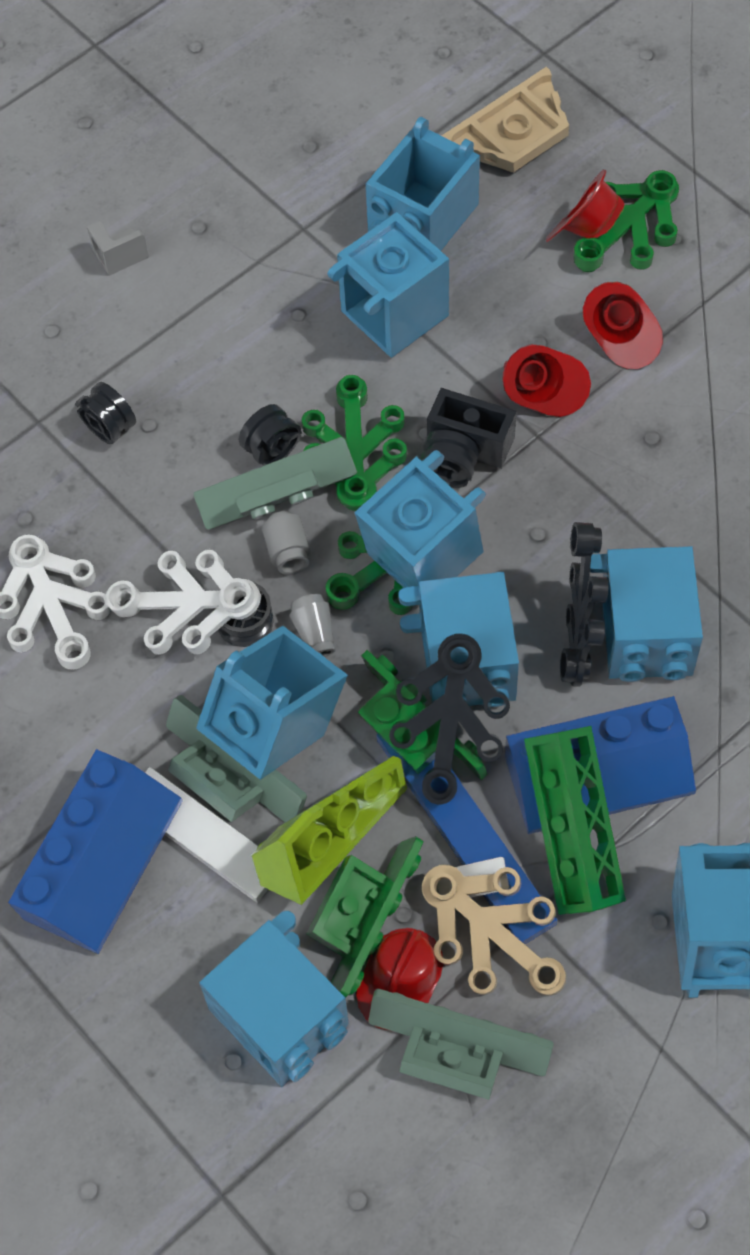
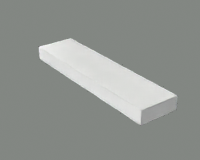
M149 767L145 772L146 774L173 791L183 800L165 835L258 903L269 890L260 886L251 856L258 846Z

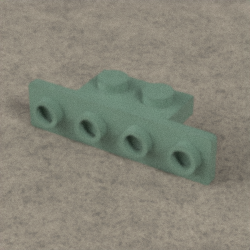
M339 437L194 492V498L205 528L211 530L249 515L252 516L253 520L275 512V505L290 501L291 505L307 501L314 497L313 491L353 477L357 474V470L345 439Z
M182 695L173 699L166 726L190 747L171 759L168 769L170 773L231 822L259 802L284 822L302 812L307 795L295 783L291 782L276 769L261 780L196 729L202 712L200 708Z
M376 989L372 998L369 1023L410 1036L401 1062L400 1073L490 1100L500 1064L539 1076L546 1075L554 1043L550 1040L540 1038L532 1033H524L497 1025L489 1020L477 1019L454 1012L442 1006H434L414 1000L399 993Z

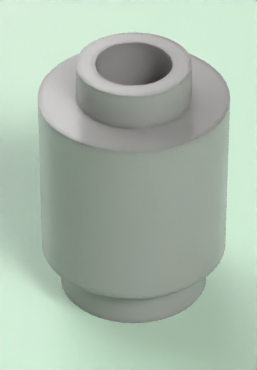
M287 511L272 514L262 526L263 536L272 565L277 567L281 574L287 575L304 570L310 563L311 550L300 516Z

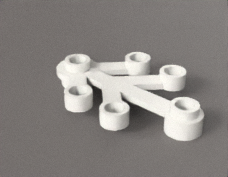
M34 535L20 536L12 543L9 550V561L13 569L2 592H0V606L7 601L13 602V604L7 609L0 608V618L11 619L19 613L20 605L17 596L28 576H30L34 588L16 625L8 630L7 639L9 644L16 652H26L34 645L32 631L44 608L58 638L55 644V653L59 663L67 669H79L89 661L91 651L86 638L80 633L73 632L60 602L86 609L90 618L101 620L106 618L111 611L105 602L106 594L99 591L90 593L49 580L45 569L70 575L74 585L84 588L90 586L95 581L96 574L90 561L85 559L76 561L50 553L47 544L42 539ZM28 554H36L31 559H24ZM81 570L89 571L84 577L76 576ZM96 602L104 603L100 609L95 610L91 608ZM20 634L27 635V638L22 642L14 641L16 636ZM73 651L81 652V654L75 658H67L68 655Z
M205 550L197 556L195 561L196 568L204 577L212 578L221 590L204 591L187 571L184 559L175 551H167L160 556L158 568L167 578L173 579L183 591L140 592L131 582L123 580L109 587L105 595V602L119 617H132L140 610L177 609L161 624L149 628L144 635V644L154 654L158 655L166 653L171 648L172 636L203 609H215L198 626L188 627L182 635L184 646L193 654H201L209 648L211 643L210 636L231 618L237 620L247 618L257 610L261 600L258 587L247 579H233L224 569L223 560L213 550ZM214 560L211 567L205 568L207 562ZM177 561L173 568L167 569L171 562ZM246 596L242 602L237 604V601L241 597ZM163 635L160 643L153 645L154 640L158 636ZM201 635L198 643L191 644L196 636Z

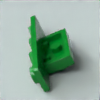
M366 650L361 655L365 665L385 686L358 711V714L419 775L435 759L441 719L416 736L414 743L410 747L405 749L395 747L391 743L389 736L393 724L402 720L408 721L425 708L424 704L428 700L422 694L418 703L411 706L402 704L396 696L397 685L400 682L395 677L399 673L398 670L384 655L381 654L376 659ZM408 684L401 688V694L406 699H413L417 696L418 689L415 685ZM400 727L395 731L394 736L398 741L406 742L411 738V732L406 727ZM456 737L454 754L480 780H483L488 773L482 763L484 760L477 754L476 745L469 739L463 744Z
M417 836L399 843L384 875L355 856H346L306 932V935L342 956L330 982L345 998L348 995H353L359 988L364 977V972L361 969L366 958L371 956L381 944L383 932L380 930L386 918L390 917L401 903L403 895L399 891L405 879L410 878L421 862V855L418 853L424 841Z

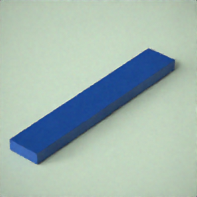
M376 734L377 742L388 758L395 756L401 759L406 784L462 865L503 857L505 867L512 868L519 874L521 888L515 895L503 896L499 892L483 895L490 906L526 904L536 897H541L456 775L457 792L455 797L450 802L442 805L429 802L422 792V781L424 775L433 769L434 760L418 775ZM436 777L432 780L431 786L436 791H444L448 786V782L443 777ZM507 874L508 890L513 888L516 882L515 877L511 874ZM545 903L537 904L534 907L533 914L537 919H545L550 914V908ZM555 917L550 924L544 926L537 925L534 922L503 925L522 943L527 944L556 926L557 918Z

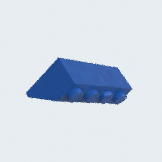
M674 696L506 736L505 760L528 834L540 832L542 828L524 742L525 738L591 726L609 815L696 793L688 734ZM578 738L571 739L574 758L579 762L581 753ZM583 785L581 795L583 803L587 806L590 798L588 789Z
M96 749L8 903L23 920L99 954L181 806L182 798L135 765Z

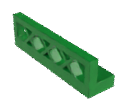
M587 726L525 738L524 742L558 914L593 912L625 902L626 897L592 727ZM578 738L581 753L579 762L574 758L571 739ZM583 785L588 789L590 798L587 806L583 803L581 795ZM592 829L596 832L598 839L596 850L592 847L590 840ZM601 873L605 876L609 894L604 897L601 895L599 885Z

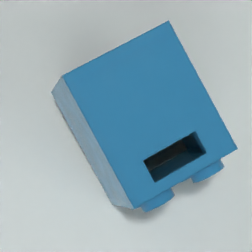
M419 117L414 127L366 182L368 232L398 212L441 251L479 205L480 155L474 152V143L464 139L461 145L429 130V120Z
M398 212L337 254L338 262L327 273L328 277L334 282L339 280L341 312L391 358L449 316V258Z
M438 450L433 451L423 461L416 456L354 512L367 554L403 588L419 586V581L457 577L484 552L475 507L483 501L486 493L480 487H477L463 498L434 472L444 460V455Z
M693 546L607 549L606 554H592L590 572L603 573V577H607L608 597L606 603H602L609 679L620 678L625 682H636L645 677H663L666 680H680L686 676H693L703 639Z
M504 572L419 581V586L404 587L399 591V602L402 605H419V614L405 615L400 619V629L404 633L421 632L426 668L438 660L439 646L446 637L455 633L470 635L478 642L481 648L482 659L479 665L480 669L497 691L503 692L509 701H516L519 660ZM456 647L451 652V658L457 663H462L468 658V652L463 647ZM447 676L429 687L431 703L445 694ZM465 678L462 697L469 706L482 705L483 699ZM494 697L488 702V707L505 705L504 700L499 697Z
M281 626L240 652L234 651L226 661L217 665L196 729L261 780L325 735L348 675L286 627Z
M704 843L679 846L672 889V906L681 990H687L688 998H698L700 990L750 989V843L732 846H710Z
M283 911L272 921L268 920L199 982L208 1009L281 1087L290 1079L293 1082H297L303 1078L314 1065L312 1059L322 1049L331 1050L336 1047L347 1035L348 1030L346 1027L349 1025L346 998L298 950L300 946L299 936L294 932H290L296 926L295 915L290 911Z

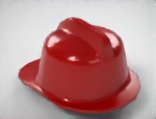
M603 169L593 179L577 205L547 236V242L563 229L585 238H597L606 234L612 228L624 208V202L604 181L606 170Z
M617 281L605 282L596 286L586 296L583 305V320L603 351L616 365L626 369H640L651 364L656 359L663 345V331L657 318L639 293L629 285Z
M530 344L519 348L504 363L502 377L504 391L510 400L520 406L550 416L562 417L576 412L589 397L591 388L589 372L581 361L571 355L543 345Z
M413 928L395 929L383 936L381 944L370 956L363 971V980L356 992L358 1008L368 1022L372 998L376 989L399 993L405 997L429 1003L441 977L444 965L435 956L434 947L436 941L433 937L424 931ZM375 1026L376 1028L383 1029V1030H387V1029H384V1028Z

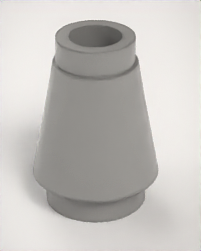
M310 594L294 600L290 605L292 612L289 617L301 639L324 657L333 654L335 648L333 645L329 603L324 602L321 594Z

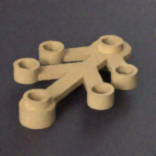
M439 865L429 870L422 883L424 898L431 906L437 908L439 940L434 947L436 958L445 965H454L462 958L463 948L460 942L456 940V909L470 921L473 970L469 974L468 982L474 992L480 995H487L493 992L497 986V977L491 967L490 938L529 972V981L538 993L545 996L559 993L564 988L567 979L565 969L561 963L553 958L546 957L541 959L501 925L534 922L541 926L548 925L554 920L556 915V909L552 901L546 897H536L526 904L481 907L468 895L498 891L503 896L515 895L521 888L519 874L512 868L504 867L495 874L464 877L453 866ZM505 874H511L516 879L514 887L509 890H504L499 886V880ZM442 879H448L452 883V889L446 895H440L436 891V885ZM545 903L550 907V914L547 918L537 919L534 916L533 910L537 904ZM445 943H454L457 948L455 956L451 959H444L441 956L442 946ZM549 967L555 971L556 977L551 984H543L539 981V972L543 968ZM481 972H486L491 977V983L486 989H478L475 985V977Z

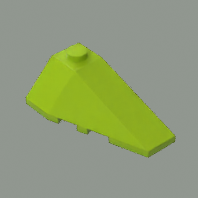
M392 756L283 823L267 840L261 842L256 851L251 855L260 886L302 905L407 790L401 759Z

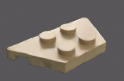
M545 67L441 136L461 145L464 139L472 141L474 143V152L480 155V162L514 173L569 136V123L565 112L561 110V100L558 91H554L551 82V71Z

